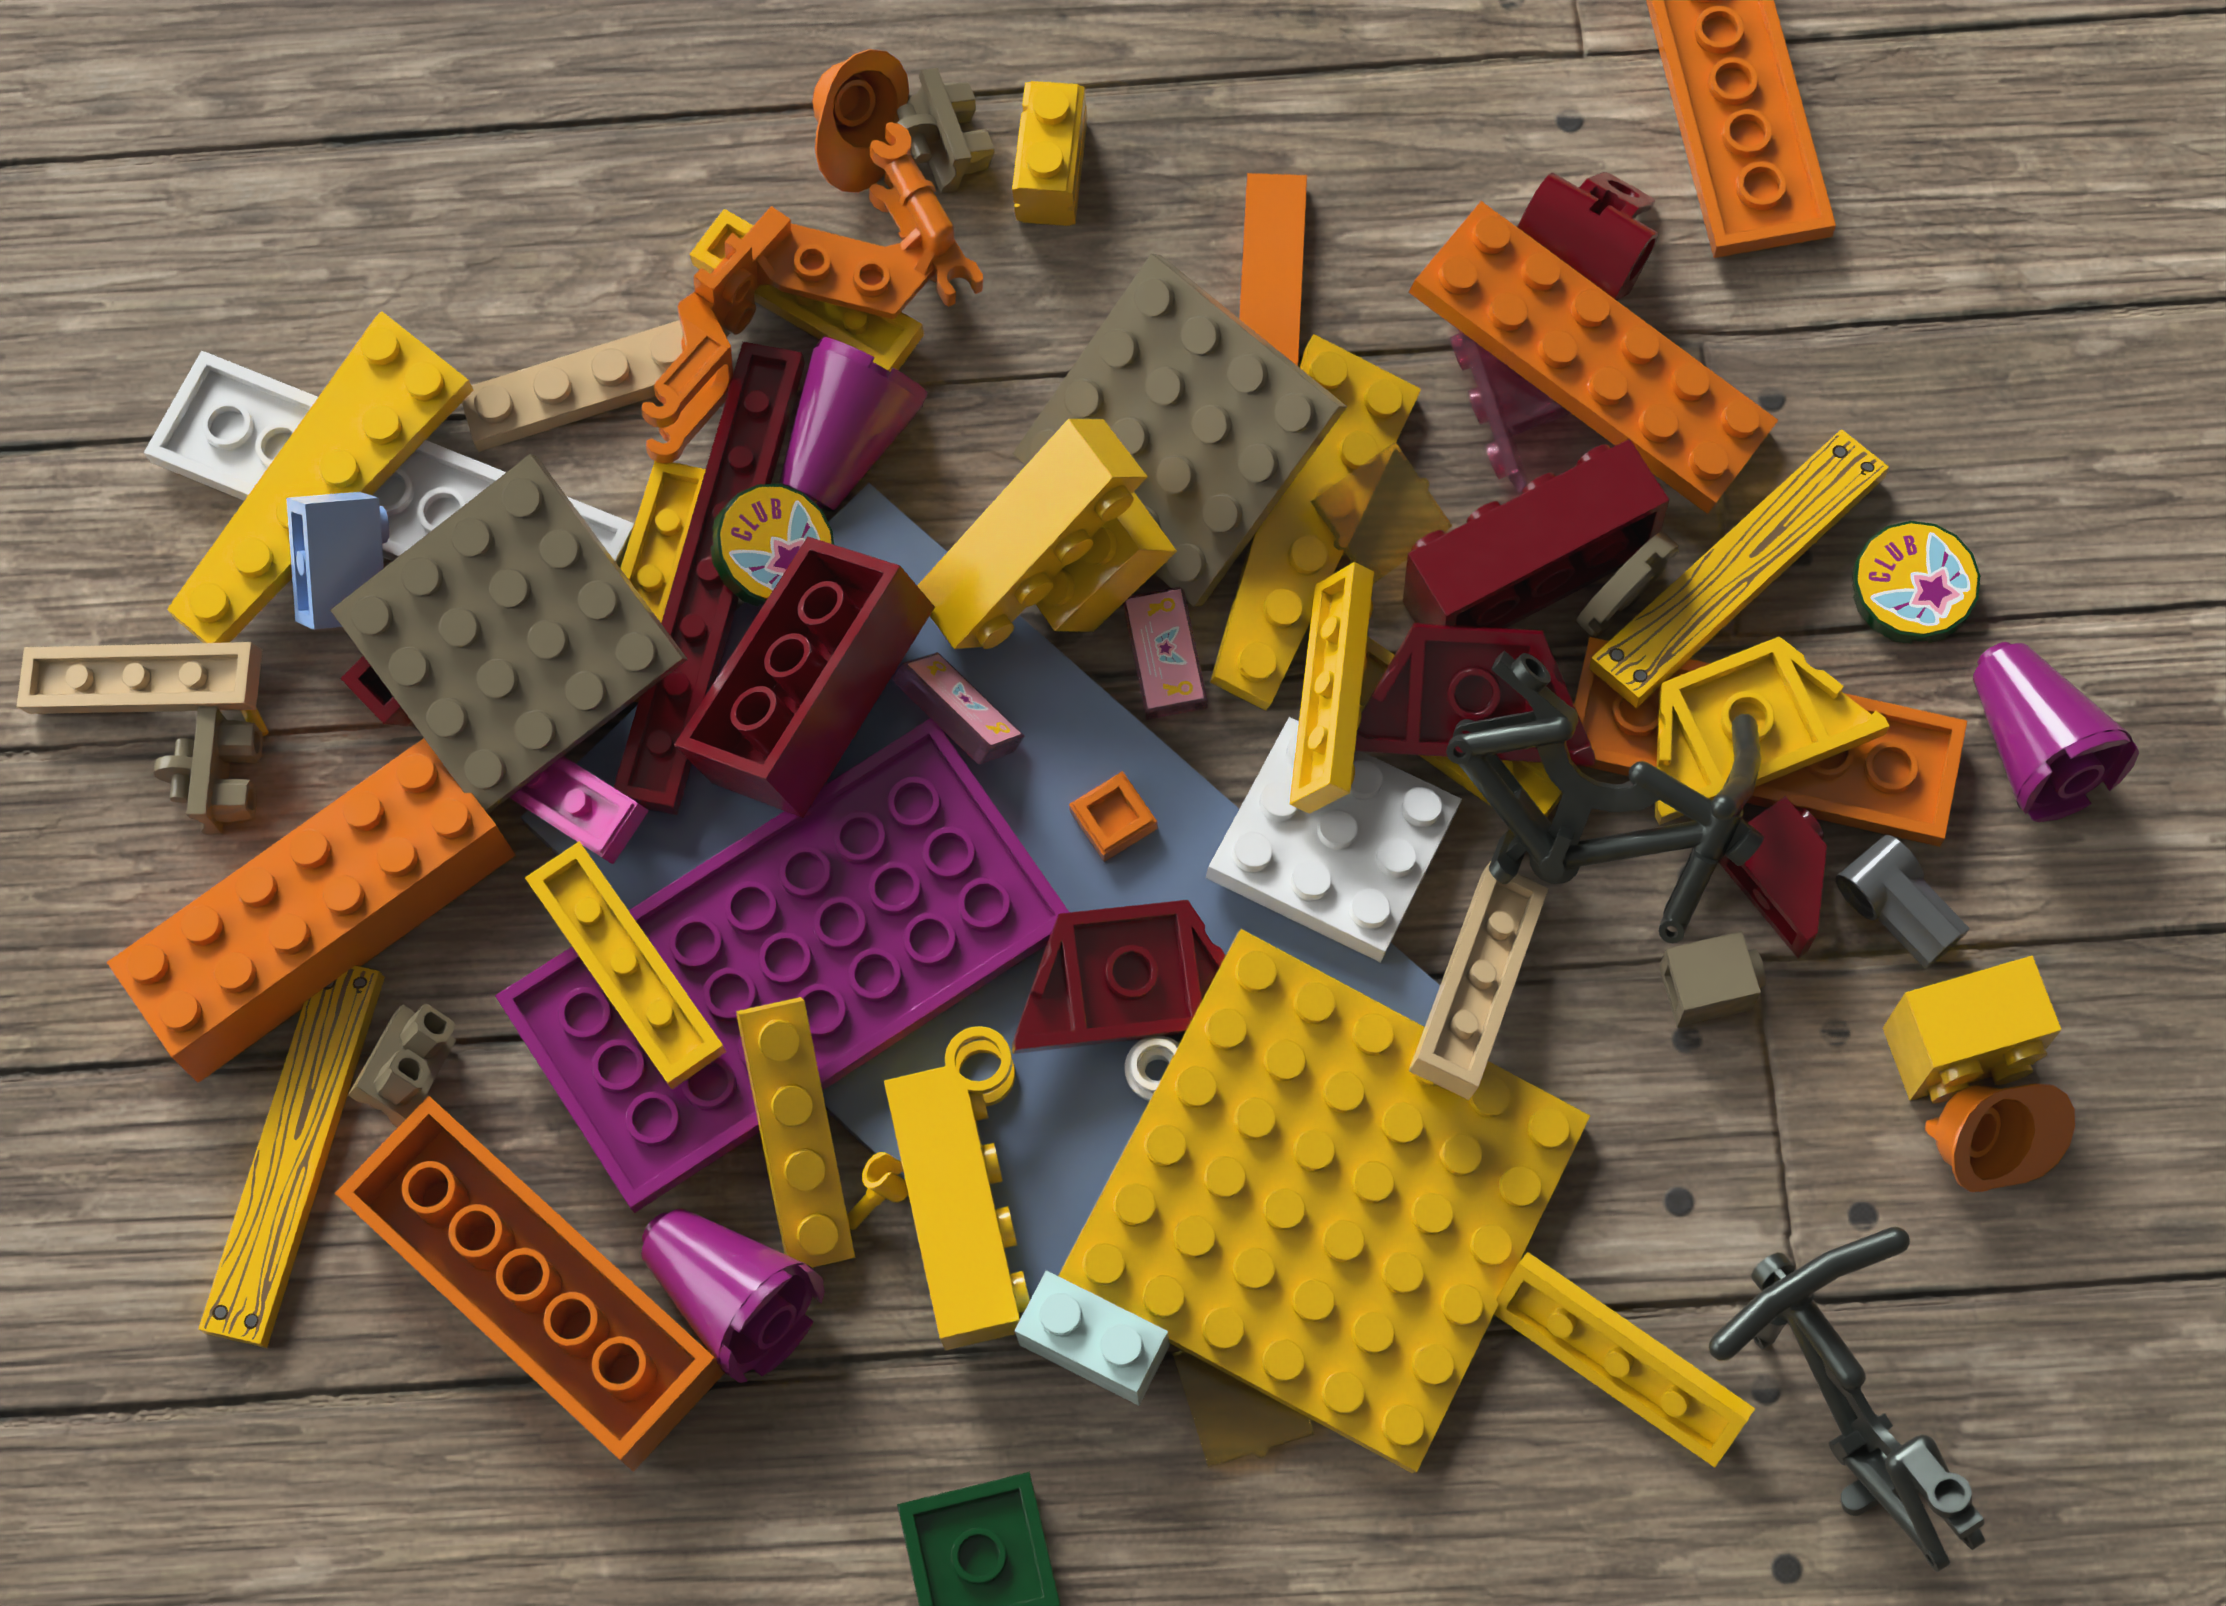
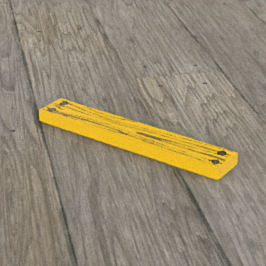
M1841 429L1593 655L1589 669L1637 708L1883 481L1889 466Z
M354 966L304 1002L198 1330L205 1334L263 1348L268 1347L385 979L380 971Z

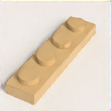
M680 320L471 385L473 392L462 402V406L478 452L655 397V382L682 353L681 341L683 332Z
M252 642L24 647L16 707L29 714L198 711V706L218 707L220 711L256 710L263 649Z
M1490 862L1479 879L1409 1068V1072L1468 1100L1479 1087L1549 889L1518 873L1508 884H1502L1490 873Z

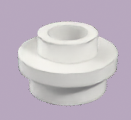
M1165 1036L1144 1038L1130 1049L1125 1060V1076L1128 1085L1136 1095L1150 1101L1160 1080L1150 1079L1146 1075L1145 1069L1153 1060H1163L1169 1064L1179 1046L1177 1041Z

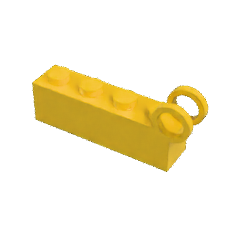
M981 1026L967 1028L953 1037L946 1049L944 1067L884 1080L939 1338L945 1351L1014 1335L1021 1319L1020 1313L1025 1312L1030 1302L1024 1272L1010 1273L1005 1248L1017 1246L1009 1206L996 1209L991 1184L1003 1182L995 1144H981L976 1122L988 1119L987 1107L1001 1102L1011 1092L1015 1082V1067L1009 1045L1004 1037L991 1028ZM978 1053L992 1054L1001 1061L997 1072L989 1079L983 1081H972L960 1074L964 1062L969 1057Z

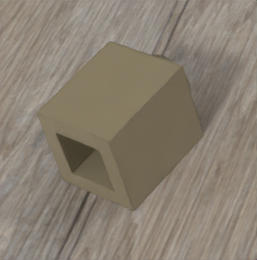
M1742 931L1667 948L1659 965L1677 1028L1750 1011L1753 1009L1761 993L1760 988L1766 986V975L1761 956L1757 949L1748 950Z

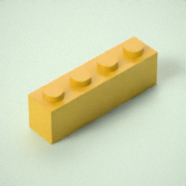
M1068 419L917 585L935 606L930 617L954 649L975 647L990 649L1008 638L1014 630L1012 622L1026 607H1030L1045 598L1053 588L1051 580L1062 568L1084 556L1093 545L1091 537L1103 524L1123 514L1133 503L1134 497L1132 493L1148 476L1104 419Z

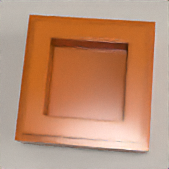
M1123 771L1069 804L1071 814L1104 862L1158 829L1157 820Z

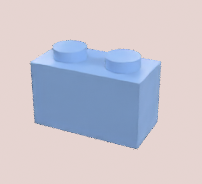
M362 492L286 498L295 622L314 630L342 627L330 610L384 568L382 544L387 543L389 539V520L386 510L383 506L379 505L378 497Z

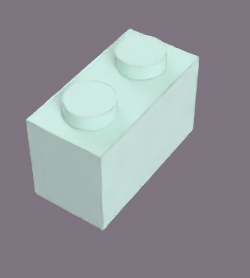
M1047 1270L1015 1329L1020 1346L1138 1406L1170 1346L1167 1330Z

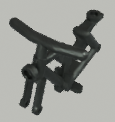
M1503 651L1496 658L1491 670L1527 699L1533 711L1480 721L1464 719L1457 724L1453 738L1446 749L1448 758L1452 762L1459 764L1509 828L1498 841L1489 865L1490 873L1500 883L1508 884L1517 875L1524 854L1527 851L1530 854V866L1536 876L1551 884H1562L1574 878L1579 868L1583 866L1693 848L1665 905L1664 916L1659 926V936L1662 940L1668 943L1681 941L1718 861L1725 854L1737 866H1741L1753 856L1764 840V836L1742 819V808L1754 793L1761 763L1757 721L1748 714H1740L1735 717L1731 727L1734 751L1733 766L1722 790L1713 800L1644 761L1636 762L1630 767V781L1626 783L1609 784L1598 782L1582 773L1571 760L1566 741L1574 734L1578 723V714L1574 708L1567 705L1546 687L1551 681L1546 667L1530 654L1523 653L1515 660L1507 652ZM1467 730L1470 733L1463 734L1462 731ZM1459 746L1463 753L1458 752L1455 747ZM1537 747L1546 773L1563 793L1552 824L1497 754ZM1660 800L1694 820L1579 841L1591 809L1608 812L1641 811ZM1674 926L1677 928V931L1672 932L1667 927Z
M1897 1226L1890 1227L1827 1251L1797 1270L1784 1253H1774L1766 1257L1755 1267L1751 1275L1752 1280L1762 1292L1711 1338L1708 1346L1711 1355L1719 1361H1727L1733 1358L1752 1339L1761 1349H1765L1776 1341L1783 1327L1789 1323L1841 1432L1840 1436L1829 1442L1830 1449L1836 1459L1843 1466L1847 1465L1858 1478L1857 1481L1847 1486L1841 1493L1843 1510L1852 1516H1859L1876 1505L1881 1504L1920 1548L1926 1560L1936 1572L1949 1566L1950 1560L1918 1493L1928 1501L1931 1510L1942 1517L1960 1540L1962 1539L1971 1550L1985 1543L1984 1535L1979 1529L1984 1526V1518L1972 1505V1491L1968 1481L1956 1473H1950L1933 1438L1919 1435L1901 1445L1889 1433L1888 1430L1893 1427L1892 1423L1885 1413L1878 1416L1873 1412L1861 1391V1386L1866 1380L1863 1367L1814 1302L1813 1293L1837 1278L1905 1252L1910 1244L1908 1233L1903 1228Z

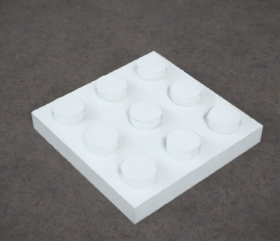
M1289 717L1214 855L1205 878L1381 963L1462 799L1369 754L1355 751L1353 763L1355 766V777L1350 793L1310 814L1289 804L1299 721Z

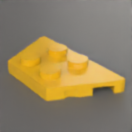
M1779 636L1661 684L1659 691L1657 768L1713 800L1722 790L1733 766L1734 751L1731 727L1735 717L1740 714L1753 716L1758 725L1761 763L1755 787L1884 736L1890 726L1886 718L1879 712L1875 711L1871 715L1842 692L1844 685L1824 670H1817L1811 667L1806 662L1802 653ZM1660 800L1655 802V818L1659 825L1684 816V814Z

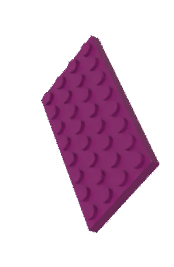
M931 717L824 785L804 818L786 811L780 813L628 910L726 1050V1053L672 1090L573 947L565 950L499 992L495 997L628 1206L636 1213L760 1132L736 1011L799 997L804 999L823 1091L1047 945L1058 914L1069 913V910L935 719Z

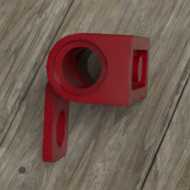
M1607 172L1587 178L1580 187L1555 173H1550L1534 193L1517 225L1520 230L1615 300L1630 294L1655 247L1659 234L1635 220L1637 215L1652 208L1655 199Z

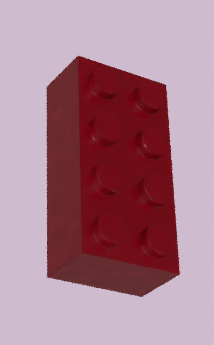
M1630 439L1612 448L1608 444L1597 446L1584 454L1578 460L1576 467L1558 476H1555L1554 473L1543 474L1527 484L1520 496L1502 505L1498 501L1487 503L1475 510L1467 518V523L1448 533H1445L1444 530H1436L1419 539L1407 555L1403 603L1415 623L1505 629L1620 569L1642 546L1661 531L1669 498Z
M807 536L674 746L712 784L804 818L935 606L900 565Z

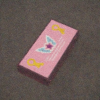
M1174 587L1130 596L1122 605L1146 720L1208 708L1207 695L1184 589Z
M938 652L904 662L892 679L977 764H983L1013 753L1025 737Z

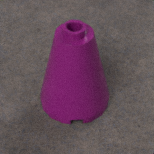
M828 337L820 339L817 346L813 348L779 484L804 493L820 509L823 508L834 512L921 410L928 392L921 385L895 368H892L891 372L873 362L875 357Z
M2001 642L1987 649L1979 657L1978 667L1973 674V682L2017 805L2023 810L2025 815L2028 813L2033 821L2040 823L2058 820L2081 811L2092 804L2086 796L2088 792L2102 782L2111 791L2132 770L2138 758L2139 750L2133 742L2131 735L2028 645L2024 643L2010 644L2009 642Z
M683 1208L657 1215L644 1230L642 1236V1260L709 1353L716 1358L717 1364L722 1371L739 1383L748 1382L743 1374L748 1371L755 1370L759 1375L764 1376L774 1370L794 1351L807 1335L814 1322L805 1315L812 1297L822 1304L825 1294L823 1278L809 1265Z

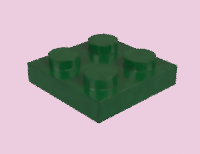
M1030 1472L897 1504L919 1606H1061Z

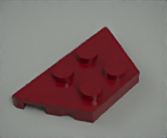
M1413 623L1361 712V722L1357 729L1355 751L1448 757L1446 749L1460 721L1464 719L1480 721L1533 711L1527 699L1491 670L1496 658L1503 651L1507 652L1515 660L1523 653L1530 654L1538 659L1546 667L1551 677V681L1546 687L1567 705L1574 708L1576 712L1577 710L1543 631ZM1578 715V723L1574 734L1566 741L1568 751L1575 765L1595 766V753ZM1467 730L1462 731L1463 734L1470 733ZM1459 746L1455 747L1458 752L1463 753ZM1537 747L1497 754L1501 760L1542 763Z
M1188 900L1060 913L1054 922L1012 1042L1013 1054L1140 1040L1159 1036L1184 1035L1226 955L1219 946L1212 943L1205 932V924Z

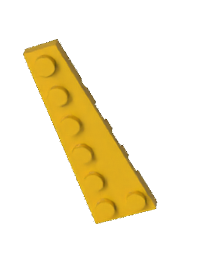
M381 311L374 318L167 608L172 617L203 643H230L292 579L286 498L362 492L373 495L473 392L469 380Z
M1313 334L1304 350L1300 369L1339 399L1347 408L1254 534L1249 552L1245 557L1238 582V591L1232 603L1210 683L1265 711L1272 704L1311 622L1315 585L1334 574L1421 391L1420 388Z

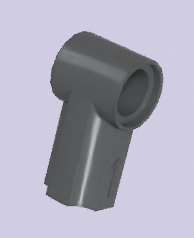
M1885 835L1836 876V884L1846 901L1859 914L1869 920L1878 919L1926 969L1950 951L1967 934L1970 928L1923 880V869L1912 852L1893 836Z

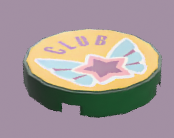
M758 484L735 495L716 516L712 531L714 530V545L711 546L712 563L723 584L742 601L759 606L760 604H765L807 536L834 544L833 531L822 510L804 493L782 484Z
M1907 521L1887 526L1868 539L1853 567L1852 587L1855 593L1853 598L1857 611L1874 631L1895 642L1912 644L1913 641L1923 642L1930 640L1929 643L1946 639L1964 625L1979 598L1981 575L1973 553L1957 535L1936 524Z

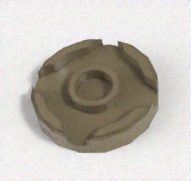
M1663 530L1660 531L1615 573L1583 609L1575 622L1591 637L1600 636L1610 627L1607 621L1617 611L1622 612L1624 609L1627 611L1666 570V564L1669 562V559L1671 557L1674 558L1680 552L1678 550L1679 545Z

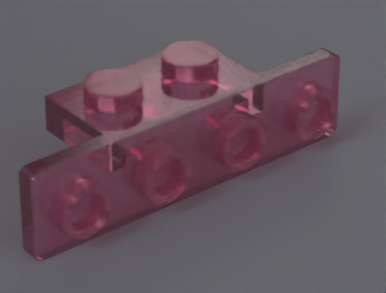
M1458 330L1459 333L1451 336L1450 341L1462 371L1470 368L1472 370L1477 387L1468 390V395L1480 425L1489 422L1495 439L1494 442L1486 444L1490 462L1497 478L1502 479L1508 476L1518 493H1521L1524 487L1529 484L1513 436L1571 413Z

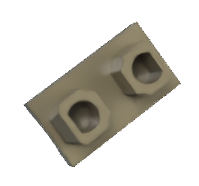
M938 68L923 69L919 74L922 86L915 95L909 98L907 104L897 109V115L900 120L897 123L905 127L912 138L911 153L915 162L918 164L929 162L940 193L957 191L964 174L988 169L994 156L995 148L988 131L962 132L959 123L971 122L976 111L975 97L969 82L943 83Z
M198 706L195 739H176L174 755L163 756L155 760L154 776L159 780L171 783L169 799L176 803H187L186 815L202 823L201 832L203 834L223 835L224 822L255 818L256 786L250 779H229L230 763L259 762L262 753L263 734L255 723L227 720L218 707Z
M402 1004L391 1017L348 1096L357 1102L370 1104L373 1108L381 1110L388 1116L392 1124L398 1128L425 1099L456 1041L451 1036L456 1027L455 1023L430 1005H423L417 1012H414Z

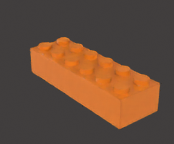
M423 738L106 963L170 1056L199 1083L303 1008L304 1002L354 966L361 967L516 856V854L472 793L463 792Z
M430 1096L409 1115L335 1192L348 1207L633 1472L724 1374L712 1354Z

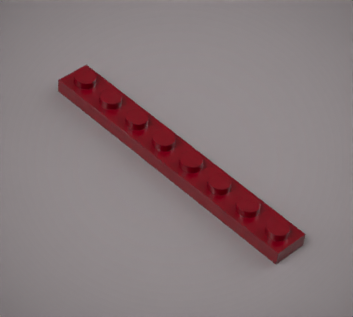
M742 342L661 622L688 660L640 696L614 785L616 790L646 809L678 815L692 763L674 744L716 680L739 599L723 584L712 563L711 546L714 545L713 525L716 516L735 495L758 484H771L805 366L802 352Z

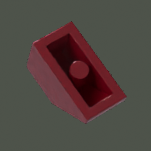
M1784 796L1748 822L1749 825L1753 826L1764 836L1762 844L1753 856L1741 866H1737L1725 854L1718 862L1794 955L1800 958L1809 951L1818 933L1827 845L1823 841V830L1814 816L1804 808L1797 810L1789 799Z

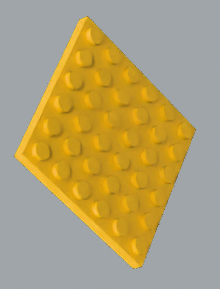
M1240 929L1058 1276L1167 1330L1169 1343L1410 1473H1415L1418 1471L1499 1305L1496 1298L1520 1262L1590 1115L1489 1061L1486 1064L1479 1087L1469 1100L1409 1072L1425 1028L1424 1026Z

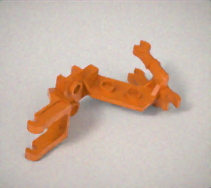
M889 122L886 124L885 131L886 140L891 146L879 140L871 141L870 157L874 164L885 170L884 182L890 189H886L879 184H872L869 189V200L875 208L891 215L900 230L898 234L902 240L901 243L884 247L792 224L790 218L771 206L742 239L733 233L725 241L726 257L711 274L700 268L693 276L695 292L681 300L678 304V315L683 332L681 341L682 353L654 385L655 396L663 406L658 407L652 402L642 404L644 420L653 427H659V433L667 441V443H660L652 438L646 440L647 454L652 460L663 464L678 460L688 443L725 403L733 377L732 350L727 337L731 332L734 335L741 333L752 320L756 311L754 291L760 285H772L782 292L889 319H895L929 279L937 283L936 292L942 302L948 307L956 303V291L949 283L954 278L967 280L975 294L982 292L983 274L975 261L965 257L955 241L954 226L934 194L936 191L932 181L925 179L911 156L912 138L905 127L898 123Z

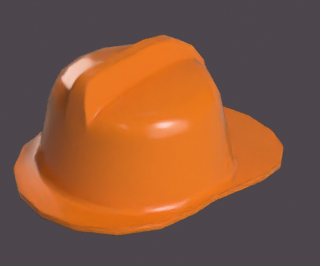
M868 49L853 54L849 59L831 66L824 72L814 89L812 103L814 116L818 121L815 141L818 167L827 182L842 192H862L869 189L872 184H876L885 174V170L872 161L870 157L871 141L879 140L891 146L886 140V124L900 121L897 109L907 104L909 96L907 73L901 62L887 51Z
M2035 1083L2003 1089L1987 1086H1969L1957 1092L1948 1101L1940 1117L1927 1120L1925 1130L1936 1140L1937 1149L1943 1160L1952 1166V1172L1958 1185L1969 1192H1984L1994 1188L2027 1183L2044 1176L2055 1167L2070 1146L2075 1130V1108L2068 1095L2052 1084Z

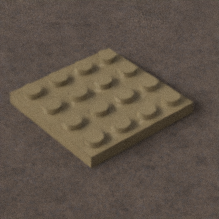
M1151 254L1012 454L1027 465L1068 419H1104L1148 476L1134 492L1177 550L1154 574L1173 590L1181 589L1182 597L1193 607L1203 606L1347 406L1163 256Z
M532 454L521 460L330 610L463 792L472 793L487 814L688 660L539 458Z

